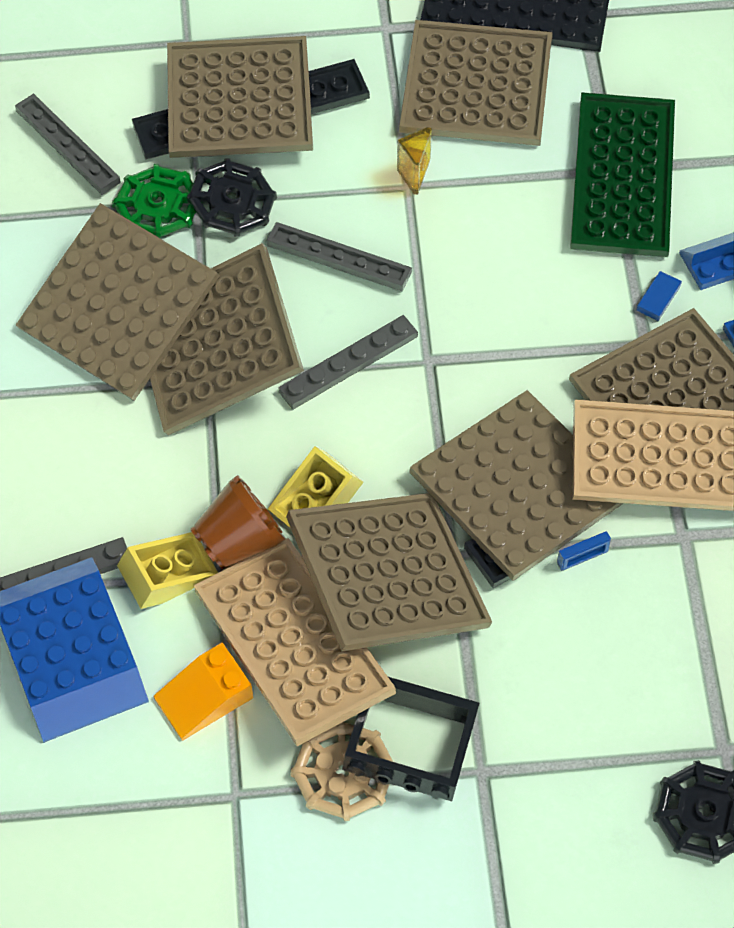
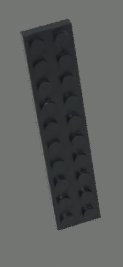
M355 59L309 71L311 114L370 99V92ZM168 109L132 119V125L145 160L169 154Z

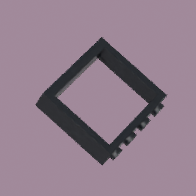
M388 677L395 686L396 694L383 701L465 724L450 778L356 751L370 708L359 713L344 756L342 770L355 773V776L375 779L381 784L403 787L409 792H420L430 795L437 800L441 798L452 802L480 703Z

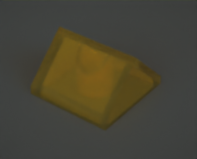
M429 127L397 140V171L412 193L416 195L419 194L431 160L432 128Z

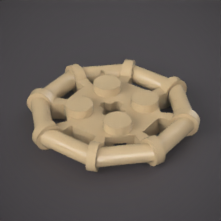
M342 722L303 743L295 765L290 769V775L295 779L309 810L316 809L343 818L344 821H350V818L377 805L382 806L386 802L385 796L390 784L378 782L376 789H373L369 786L371 778L355 776V773L349 772L348 776L336 773L339 770V766L343 765L349 741H346V735L351 736L354 725ZM363 728L360 739L365 740L362 746L358 745L356 751L367 754V752L374 748L379 758L393 762L380 737L381 733L377 730L371 731ZM338 735L339 742L326 748L319 744ZM312 751L318 755L314 768L306 767ZM315 777L320 787V790L314 793L308 778ZM363 793L367 796V798L350 805V799ZM326 796H336L339 800H342V806L323 799Z

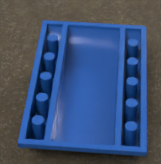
M92 557L0 591V627L44 743L149 702L130 647L100 572Z

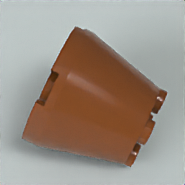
M239 475L227 483L195 523L194 527L190 529L199 542L202 541L206 546L204 550L213 562L216 561L221 569L276 547L286 540V537L281 534L283 531L254 493H251L250 487Z

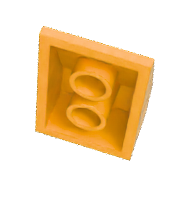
M222 642L198 656L153 697L183 741L253 699L252 684Z

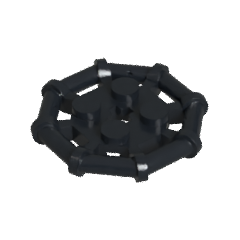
M225 158L220 163L205 169L199 168L195 172L196 177L191 191L187 195V202L193 206L205 228L212 227L232 233L234 237H239L240 234L261 225L266 226L269 223V215L273 203L277 199V192L272 190L259 167H249L230 161V158ZM224 172V176L221 178H218V176H213L218 173ZM256 181L261 190H257L256 187L254 189L252 182ZM204 183L210 185L208 192L201 191ZM235 193L236 199H231L227 195ZM257 200L264 201L261 210L255 207ZM207 201L209 203V208L211 210L209 213L203 206L202 202ZM218 215L232 219V223L216 218ZM247 215H251L252 217H254L250 220L240 223V220H244L247 217Z
M697 760L681 771L669 777H663L660 781L661 790L656 811L652 816L653 821L659 824L674 847L673 851L677 854L684 853L709 860L713 864H719L721 859L734 853V839L720 847L717 841L727 833L734 837V799H731L728 791L731 786L734 789V770L729 771L702 764L700 760ZM704 776L722 780L724 782L721 785L710 781H706L704 779ZM695 777L696 783L690 788L686 787L684 789L680 785L686 780ZM672 793L679 796L677 809H668ZM709 805L710 811L714 812V815L703 816L699 808ZM678 819L681 829L685 831L682 837L679 836L670 820ZM691 837L709 841V848L688 842Z

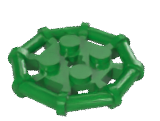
M154 164L153 167L133 175L128 174L123 178L124 183L117 197L113 199L112 207L117 210L118 214L160 239L183 228H190L193 225L192 220L196 211L191 204H189L185 213L180 209L183 203H188L187 195L190 193L193 181L190 178L191 174L187 171L180 172L161 167L159 164ZM151 178V182L145 184L144 180ZM184 186L187 193H182L178 188ZM131 189H135L133 196L129 197ZM158 197L162 198V201L159 203L152 201L157 200ZM127 207H134L136 213L131 216ZM174 217L177 219V221L170 223ZM142 220L154 222L155 227L140 222Z

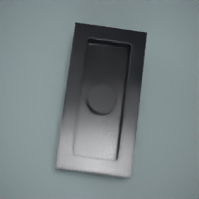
M474 539L464 543V549L492 588L510 580L508 575Z

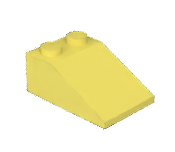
M314 446L269 506L268 510L290 527L286 518L289 510L348 503L364 482L327 452Z
M192 532L127 547L117 565L140 609L163 604L194 589L195 584L218 573L210 557L205 552L202 543L197 540Z

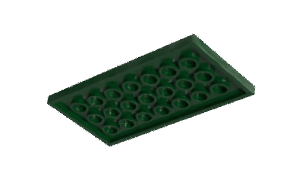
M581 92L570 249L657 257L669 256L675 100Z

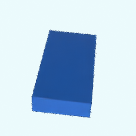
M660 271L637 305L636 311L659 321L680 289L682 281Z
M605 531L559 550L557 564L560 570H566L607 553L611 537Z

